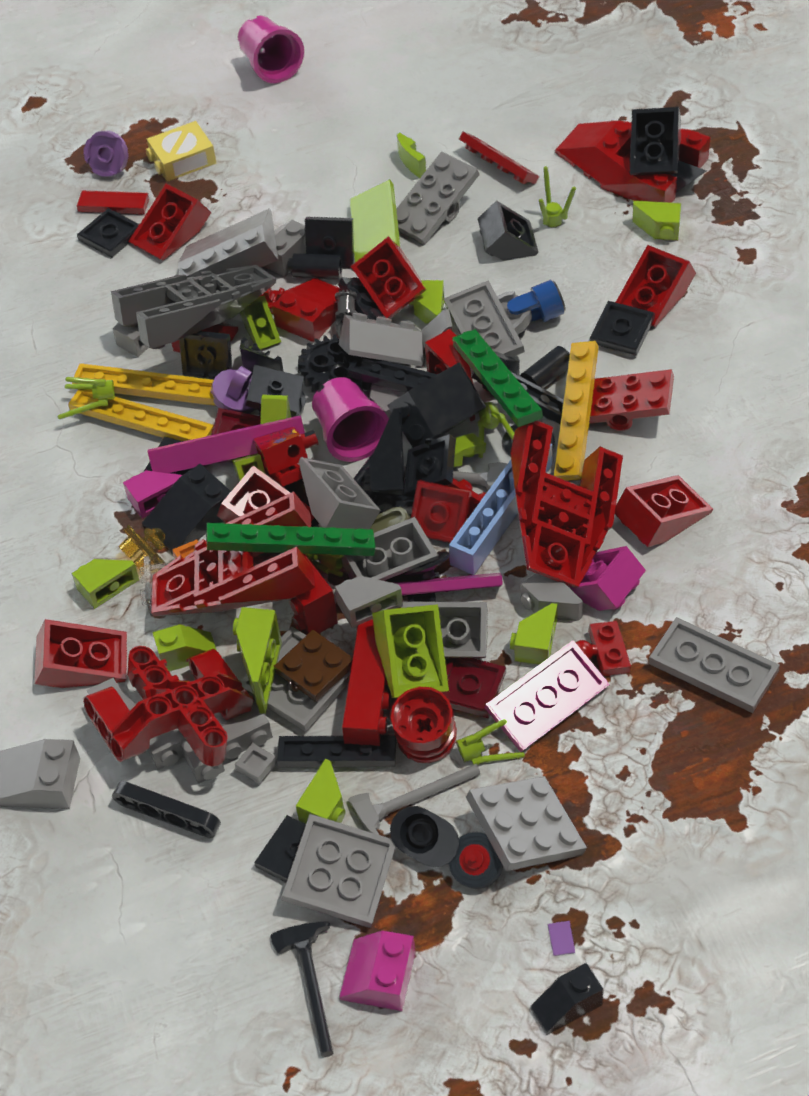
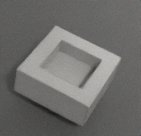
M252 743L235 763V768L238 772L260 784L275 766L277 760L276 756Z

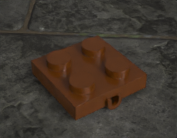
M312 630L274 665V670L276 674L289 682L292 690L295 692L300 690L317 702L351 670L353 657L340 649L339 646L334 645L333 642Z

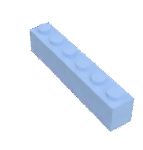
M550 443V449H549V455H548L546 473H547V471L549 470V468L552 466V444H551V443ZM511 460L449 544L451 566L475 575L518 514Z

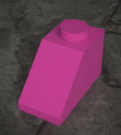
M146 470L123 482L127 499L143 519L149 515L182 475Z

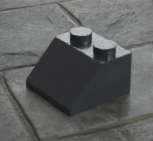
M496 200L477 218L484 250L490 256H496L501 260L536 256L539 253L530 220Z

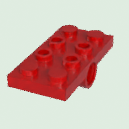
M672 369L595 378L589 424L607 422L610 428L624 431L632 426L633 419L670 415L674 383Z

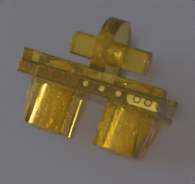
M130 525L123 530L128 537L118 547L130 559L140 550L142 551L133 561L142 573H148L155 566L162 569L167 565L154 550L156 548L162 550L165 546L163 543L165 533L160 528L152 530L146 528L143 532L144 538L137 534Z

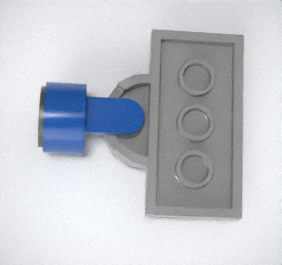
M488 280L443 298L445 306L449 309V313L460 335L466 331L476 329L493 351L511 357L525 352L518 334L523 332L530 322L539 319L546 322L563 315L564 311H566L561 292L557 284L552 280L530 288V292L520 296L516 295L515 291L505 292L497 296Z

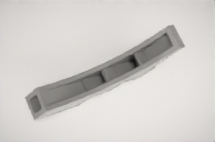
M114 678L87 689L88 695L112 686L116 689L129 710L136 705L122 692ZM265 714L243 722L222 725L228 735L225 760L237 757L241 752L246 751L252 743L260 746L273 738L270 723ZM178 728L150 739V746L147 750L158 770L165 766L174 765L178 760L185 758L198 784L205 780H212L225 771L223 763L218 766L203 764Z

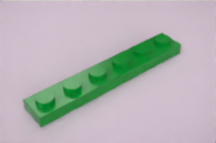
M476 329L452 337L455 349L518 427L543 418L542 409Z
M207 523L206 527L207 550L284 553L297 547L302 554L374 556L375 554L373 529Z

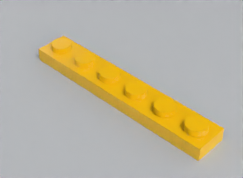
M596 341L571 343L554 476L565 481L581 480L599 349Z
M79 363L74 375L75 378L113 380L114 390L117 394L216 406L210 391L214 381L212 379Z
M78 389L68 403L70 410L96 402L98 399H93L92 390ZM115 397L114 400H108V406H99L79 413L158 437H168L180 441L211 436L214 427L213 424Z

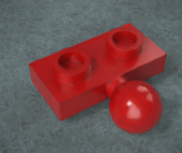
M617 621L589 624L588 632L592 645L585 640H579L575 643L589 660L592 656H596L602 676L630 673L631 664Z

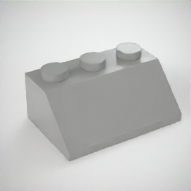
M355 312L352 313V316L344 315L339 345L349 355L422 367V332L415 327V323L401 321L400 324L391 323V319L385 317H377L376 320L367 319V315Z
M413 517L375 532L374 556L343 555L342 565L350 580L358 576H364L384 581L438 559V554L416 518Z
M403 602L401 608L438 604L445 658H486L488 640L487 602Z

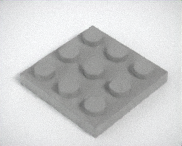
M291 626L281 637L282 645L278 661L306 635ZM351 670L317 702L300 690L297 692L292 690L289 682L275 673L267 708L306 732L348 685ZM246 675L241 680L242 687L255 700L248 676Z
M545 776L471 789L466 795L469 805L506 871L583 855L587 848Z
M309 814L281 901L371 928L396 846L390 838Z

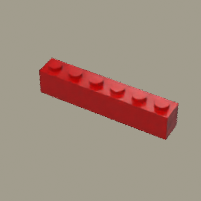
M373 619L358 625L342 725L344 743L379 746L381 734L386 735L387 717L383 716L384 710L390 709L391 694L387 692L388 681L375 641Z

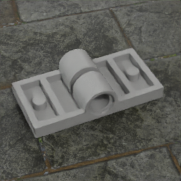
M441 151L396 208L399 232L425 245L444 220L451 222L456 218L460 210V199L480 175L478 169Z

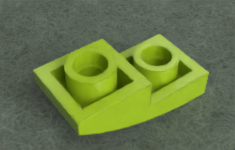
M399 132L396 134L399 157L409 171L418 178H421L426 171L425 156L416 151L415 141Z
M474 433L455 437L454 467L462 466L463 457H473L475 454L485 453L486 443Z

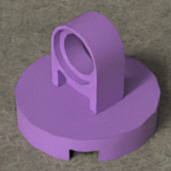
M98 131L86 141L84 159L86 163H89L95 174L102 177L114 176L125 168L128 160V148L124 140L117 133Z
M240 366L238 370L229 369L219 373L215 377L210 389L215 405L218 408L242 413L246 412L247 414L253 412L255 408L245 406L252 372Z

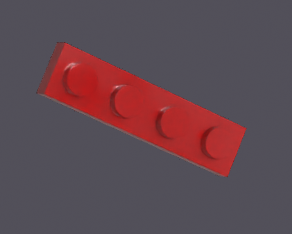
M464 131L461 133L459 140L466 144L464 148L475 154L480 152L482 154L480 158L488 163L493 164V162H496L498 164L497 168L506 174L512 172L515 174L513 178L518 182L526 184L528 181L536 184L540 177L539 175L476 136Z

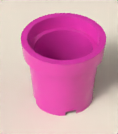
M256 16L257 18L245 21L238 32L240 50L250 60V64L256 74L268 83H281L291 78L299 70L303 62L304 45L301 38L295 32L277 25L266 16Z
M339 377L327 381L323 384L324 388L319 393L316 391L314 394L312 409L323 429V438L329 452L336 459L345 462L359 461L371 456L389 420L388 416L378 404L369 400L358 385L350 379Z

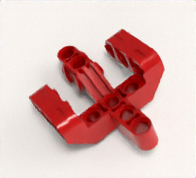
M136 646L129 652L127 675L132 687L136 688L143 700L139 701L129 710L116 689L112 686L83 698L88 717L119 762L145 753L149 749L150 739L178 728L203 764L218 766L223 763L226 755L228 735L214 714L219 712L225 720H229L249 712L252 709L253 698L242 687L241 681L238 680L216 649L187 658L186 662H189L190 671L195 678L194 681L190 682L179 680L177 675L172 676L166 668L167 661L165 659L159 660L149 647Z

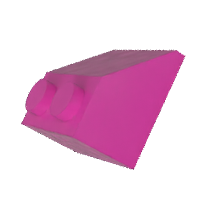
M627 546L599 551L594 555L593 562L579 587H568L583 603L598 611L616 610L625 603V597L628 593L639 585V579L646 570Z
M379 931L354 939L339 999L402 1011L416 954L414 936Z

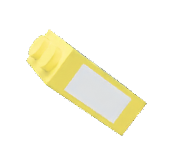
M197 121L147 138L148 148L146 153L150 162L154 161L157 173L159 175L162 174L167 182L216 164L214 147Z

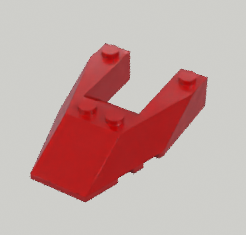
M616 120L578 124L555 149L557 155L573 167L575 165L584 171L586 177L589 179L591 177L594 178L604 190L633 201L672 203L675 200L677 177L669 174L630 175L631 122ZM681 128L679 161L701 168L709 159L711 137L690 129Z
M537 420L515 430L511 448L514 486L526 567L531 572L577 588L592 564L594 555L602 546L603 539L608 530L613 526L623 455L601 446L584 459L580 486L546 473L553 427Z
M292 492L225 524L311 527V515L295 492ZM203 538L195 544V551L185 558L180 555L153 575L151 613L154 616L210 613L291 599L315 588L314 568L297 547L253 566V558L265 552L207 550L206 541Z

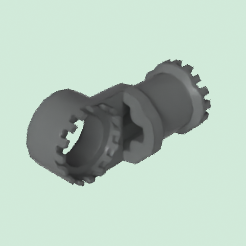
M342 290V292L339 291L335 294V299L338 301L336 332L339 339L344 315L352 316L353 312L357 313L355 311L357 293L351 290L349 292L348 290L346 292Z

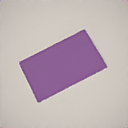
M570 921L548 924L553 955L576 953Z

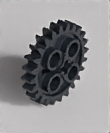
M336 334L333 335V339H329L324 335L323 341L315 338L314 345L307 343V348L302 349L301 355L298 356V373H300V376H304L305 387L312 386L311 392L321 391L324 388V383L339 377L350 379L358 385L362 392L363 389L369 391L372 384L348 377L347 370L355 356L349 355L339 345V339Z

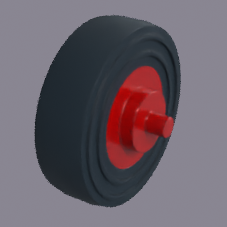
M470 832L459 837L457 855L448 863L453 877L460 884L474 889L485 888L493 884L501 875L504 867L487 835L481 832Z

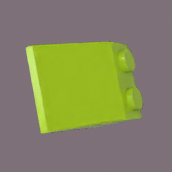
M438 604L387 609L372 613L375 641L392 698L399 697L405 691L419 686L432 687L440 692L449 691Z
M241 607L239 618L234 619L233 635H237V651L241 652L259 713L266 714L275 675L274 665L278 662L282 645L276 611Z

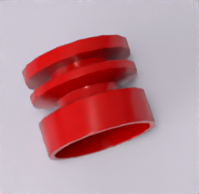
M420 686L405 691L397 698L392 706L391 722L400 750L407 758L417 763H433L442 760L452 751L457 739V728L448 698L442 692L432 687Z

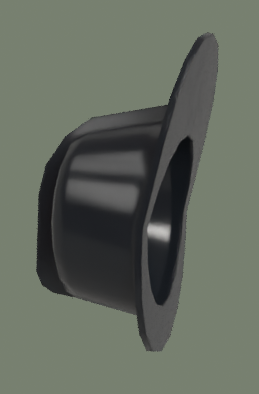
M410 806L398 811L392 819L390 834L394 845L400 851L420 863L430 867H443L450 863L457 855L459 835L455 827L433 812L419 806Z

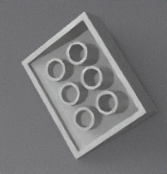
M269 208L188 245L178 262L179 275L185 274L187 278L201 276V272L211 271L212 274L217 275L225 273L226 269L252 265H257L261 268L278 260L272 211Z

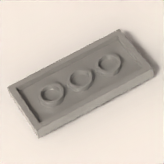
M678 617L672 622L649 657L650 665L751 713L758 706L779 672L780 667L779 664Z

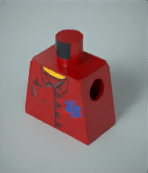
M295 427L253 439L257 452L261 456L263 466L269 475L298 464L301 457L308 458L305 449L319 445L314 430L300 434Z

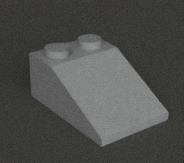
M301 457L299 465L311 513L319 522V526L325 528L370 529L380 509L343 466Z
M43 739L1 750L0 807L70 809L80 762V756L74 740Z

